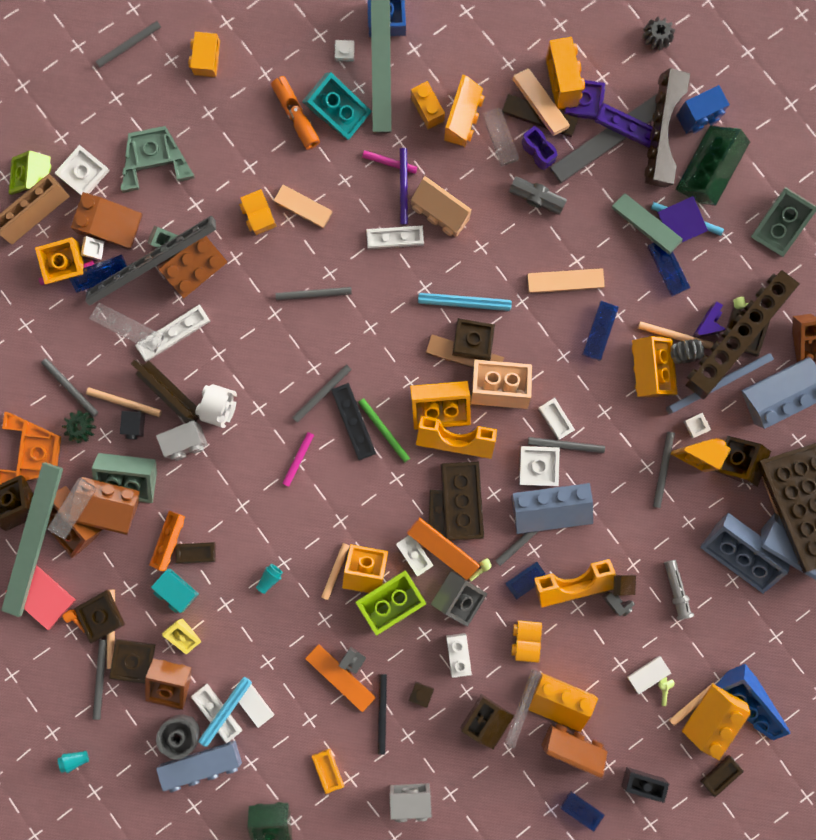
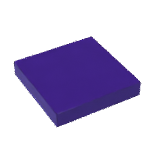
M584 80L585 90L582 91V99H580L578 106L566 107L564 113L578 118L595 120L604 101L606 83Z
M694 196L657 212L660 221L683 239L682 242L708 231Z

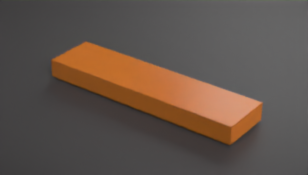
M420 517L407 531L409 536L465 580H468L480 566V564Z
M320 644L305 658L362 713L376 698L347 669L344 670L339 667V662Z

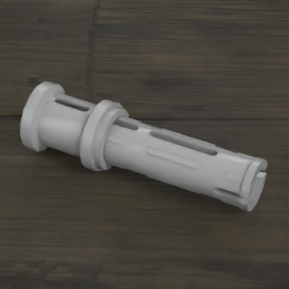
M676 559L664 562L674 597L672 603L675 604L678 614L677 620L694 617L688 602L690 599L685 594Z

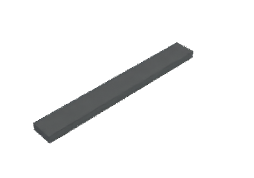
M656 95L627 115L646 124L650 123L656 110ZM606 128L551 166L550 170L561 184L627 137Z
M209 216L90 288L86 292L85 302L89 306L215 231L216 220L213 216Z

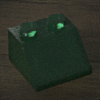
M277 802L275 804L249 806L247 828L250 840H292L289 803Z

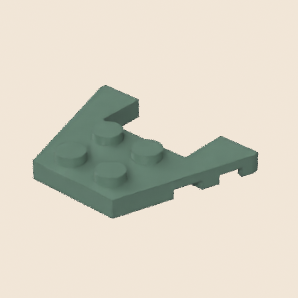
M166 126L128 133L125 154L126 162L125 168H123V183L121 184V191L123 193L140 190L137 170L174 163L178 182L195 178Z

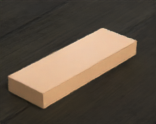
M282 185L274 199L276 204L323 229L332 214L330 209L285 185Z

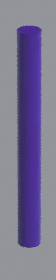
M400 148L401 225L408 224L407 148Z

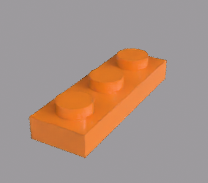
M170 510L168 511L149 566L159 571H166L173 549L177 544L179 532L183 527L185 516Z

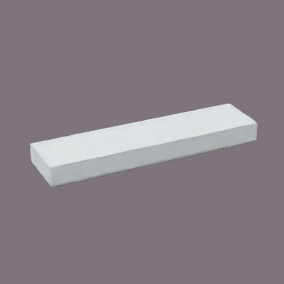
M198 305L135 346L147 362L206 325L210 320L202 307Z

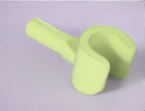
M738 297L733 300L735 309H743L748 304L745 303V297Z
M488 558L479 562L481 568L469 578L471 582L491 568V562Z
M667 677L658 683L659 688L662 690V706L667 704L668 690L674 687V681L671 679L667 682Z

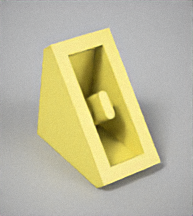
M183 618L176 621L162 633L163 637L185 654H188L201 643V640Z

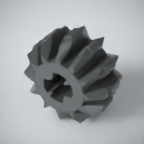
M659 16L655 21L649 20L648 25H645L643 29L645 33L642 39H646L645 45L651 44V50L655 47L659 51L663 47L667 48L674 40L675 29L671 28L672 22L666 23V18L661 21Z
M697 339L678 342L670 348L671 358L676 364L695 362L704 357V347L701 341Z

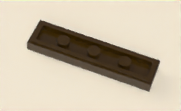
M508 94L502 114L547 129L527 100ZM562 113L570 126L560 134L572 138L578 118Z

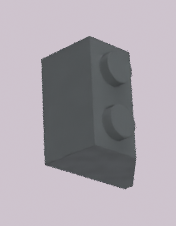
M451 571L431 605L468 627L488 593Z

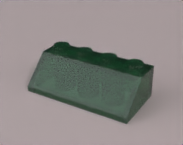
M709 126L676 190L689 198L694 196L695 201L700 204L716 206L750 144L742 129Z

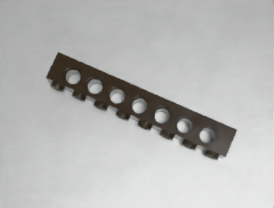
M783 270L777 275L772 274L766 281L769 284L766 289L762 286L755 296L758 297L756 301L753 302L751 300L744 308L746 313L744 315L739 314L733 321L735 326L732 329L728 327L721 335L724 338L721 343L716 341L711 347V355L709 357L705 355L698 363L701 367L698 370L693 369L686 377L689 381L685 386L703 400L800 285L799 282ZM772 290H775L778 295L774 294ZM761 303L765 304L767 309L763 308ZM749 317H753L756 322L751 321ZM738 330L742 331L745 336L740 335ZM726 344H730L733 350L729 349ZM715 358H719L722 364L717 363ZM703 371L708 372L710 374V378H707L703 374Z

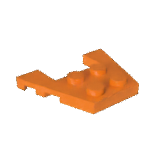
M4 412L2 429L22 431L17 470L0 469V484L19 475H22L26 481L38 479L42 463L45 462L57 466L61 436L12 413Z

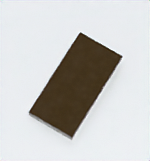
M479 461L441 463L445 538L449 541L484 538Z

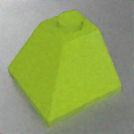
M27 151L12 157L8 194L13 195L30 189L49 174L52 167L50 163L51 157L33 151Z

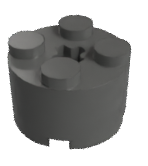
M173 716L160 727L156 735L157 747L162 754L170 759H182L188 756L198 745L200 728L191 716ZM177 733H178V735H181V736H182V739H181V740L179 739V737H177V738L175 737V735H176Z

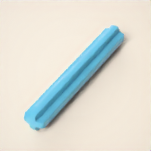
M246 677L241 679L200 737V744L205 747L209 745L252 684L251 680Z

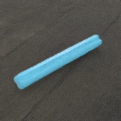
M419 293L418 295L419 304L510 311L512 306L511 300L430 293Z

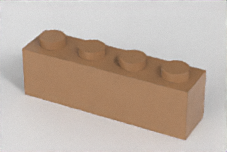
M47 174L0 214V236L11 245L14 244L70 196L50 174Z

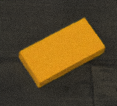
M329 748L312 755V760L325 794L343 788L344 784L331 749Z

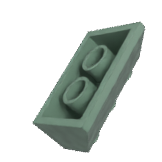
M98 453L91 468L93 480L140 491L139 502L153 503L157 477L156 459Z

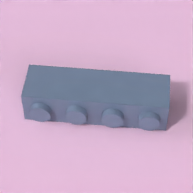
M236 740L227 744L190 754L182 759L162 763L156 770L162 791L169 790V792H175L185 784L193 786L200 783V780L204 778L212 780L219 777V774L226 772V774L238 771L242 761Z

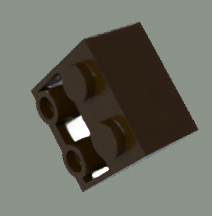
M481 694L461 725V732L478 743L494 750L514 715Z

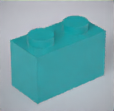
M166 569L151 587L154 590V595L160 600L165 599L169 603L168 607L175 613L184 612L199 595L196 590L172 569Z

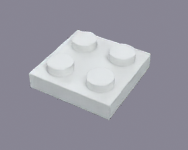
M79 145L58 168L55 174L82 195V192L90 194L110 170Z
M521 446L519 485L559 486L560 448Z

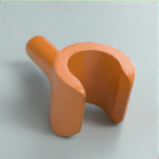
M69 610L62 615L66 623L73 621L83 633L85 632L75 610Z

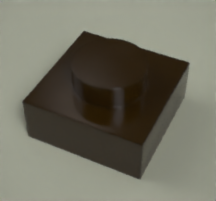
M415 682L409 701L428 708L434 688Z

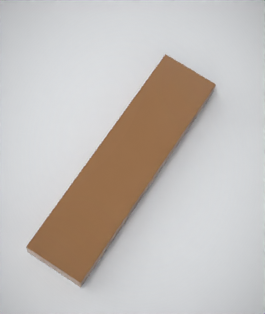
M431 335L426 354L474 368V360L479 359L452 355L454 341ZM491 353L490 361L503 362L504 357Z

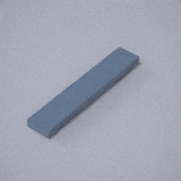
M766 354L728 374L720 380L710 393L774 360L771 354ZM693 393L666 407V411L668 414H672L697 401L700 397Z

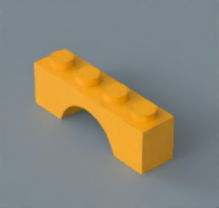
M421 416L416 445L492 459L497 429L477 426L470 433L454 434L443 427L440 419Z
M610 559L591 563L584 574L574 579H560L553 573L534 578L541 607H546L614 589V576L616 572Z

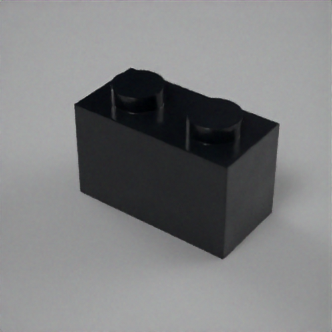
M626 767L621 787L626 792L665 803L669 783L662 777Z

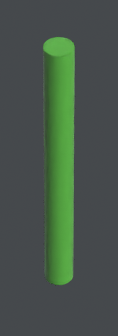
M364 398L360 400L358 404L402 461L404 463L410 459L408 454Z

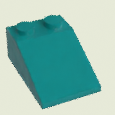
M332 72L325 73L302 101L316 116L347 140L353 136L372 112Z

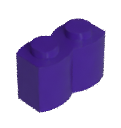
M533 126L523 134L522 146L528 154L533 156L535 164L540 169L546 170L555 163L558 156L557 151L550 142L546 141L543 132L539 128Z

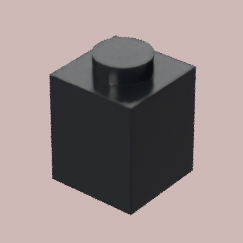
M122 411L120 434L125 435V439L137 440V436L143 437L145 414L142 412Z

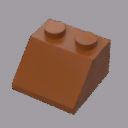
M153 659L145 677V701L183 710L191 681L192 667Z

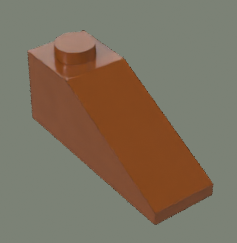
M813 314L793 316L792 336L796 361L799 362L807 357H811L816 364V317Z

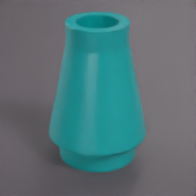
M270 564L269 567L265 568L256 589L265 594L282 579L281 575L283 572L277 566Z
M86 750L62 754V757L58 758L61 773L66 772L67 774L89 762Z

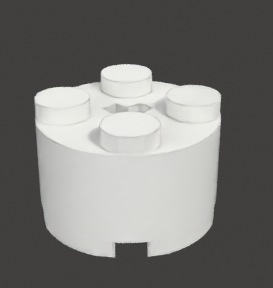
M214 384L206 385L202 391L203 398L201 404L197 405L196 415H199L200 420L225 428L226 425L224 423L230 422L234 414L236 402L233 401V397H237V393Z

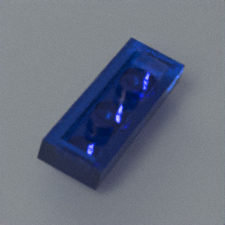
M649 244L647 248L671 296L673 297L690 289L691 287L674 253L672 252L669 255L657 244Z
M121 254L83 268V275L69 278L76 293L94 287L128 265Z
M604 301L599 302L582 353L583 356L601 361L619 308L618 306Z

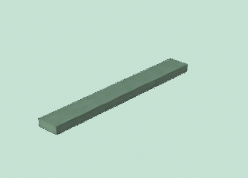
M371 0L373 132H391L390 0Z
M46 462L42 463L1 609V611L17 617L23 614L63 468Z

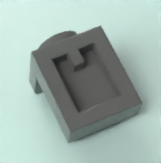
M607 592L602 596L618 616L628 615L633 610L631 607L635 605L631 600L621 605L622 600L620 597L611 592Z
M350 647L339 663V667L344 670L347 668L356 674L366 660V657Z

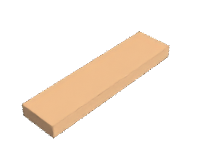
M529 68L513 76L512 80L552 136L569 128L570 124Z
M603 268L527 274L529 293L601 289L605 287Z

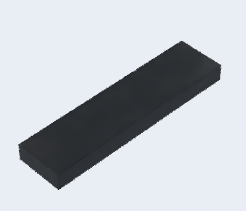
M349 383L331 389L358 460L360 461L375 455L376 451Z

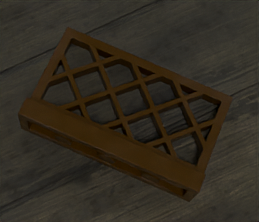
M136 360L131 363L138 370L135 374L185 423L196 422L199 419V415H196L197 406L151 361L148 360L144 365Z

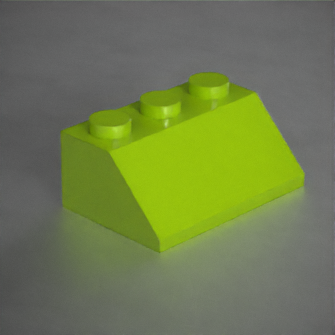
M405 570L357 600L356 604L377 636L426 605V601Z

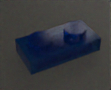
M536 561L505 584L517 600L535 587L534 578L546 574Z
M572 791L569 792L560 806L564 812L593 832L605 816L603 812Z

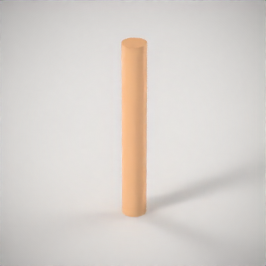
M342 543L321 598L329 600L350 545Z
M712 684L669 719L670 723L675 726L692 712Z

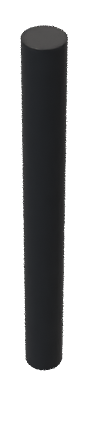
M379 674V755L386 753L387 674Z

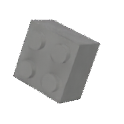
M195 421L156 435L164 457L171 460L175 459V461L186 458L188 453H199L204 450L205 446H208L201 425Z
M430 784L390 785L391 820L406 822L407 819L426 821L427 818H432Z

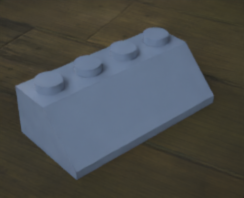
M807 357L741 390L753 423L766 429L816 403V364L811 357Z
M590 483L518 492L511 495L517 534L593 524V499Z
M727 513L714 526L700 547L763 594L789 572L790 564L762 548L761 536L730 513Z
M774 513L761 529V547L802 572L778 514ZM816 569L805 573L816 580Z

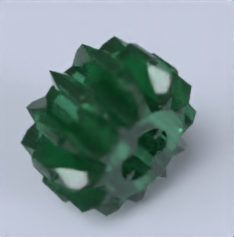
M78 410L76 414L70 413L71 419L64 418V421L68 423L67 425H62V428L67 429L64 432V436H69V441L73 442L76 440V443H81L83 439L87 442L89 441L88 435L94 436L91 429H96L97 427L91 425L95 419L89 418V413L85 412L83 414L82 411ZM78 424L82 427L81 430L77 427Z

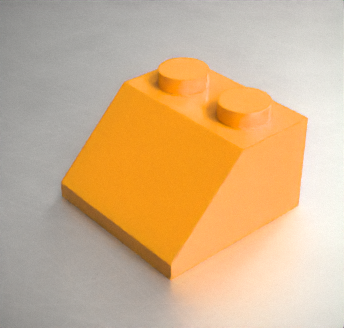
M71 237L35 247L45 285L83 275L84 260L83 256H81L79 242Z
M350 544L342 588L370 593L383 584L388 551Z

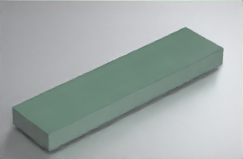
M626 193L612 205V209L669 255L682 242L683 239Z

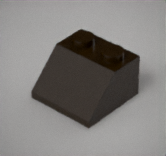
M727 436L725 446L731 449L720 470L714 471L739 482L758 487L762 477L758 462L769 458L771 451L760 443Z
M22 475L0 484V528L4 531L19 526L27 520L34 494Z

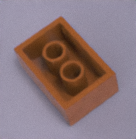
M205 236L156 267L184 299L228 262L208 237Z

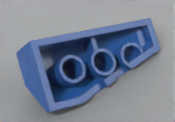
M746 664L729 670L716 684L719 688L748 703L751 714L747 721L753 724L756 730L771 740H776L790 734V730L759 680Z

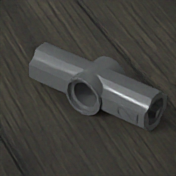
M517 176L514 178L509 189L510 193L525 199L531 206L536 208L543 207L558 215L561 214L567 199L550 192L546 186L539 183L532 184Z

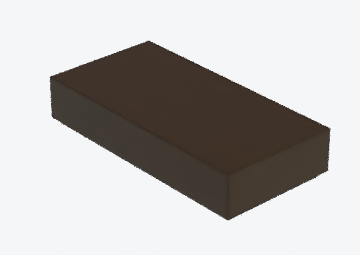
M215 542L176 544V564L216 562Z
M636 575L614 576V595H635Z
M728 755L700 781L716 797L744 771Z

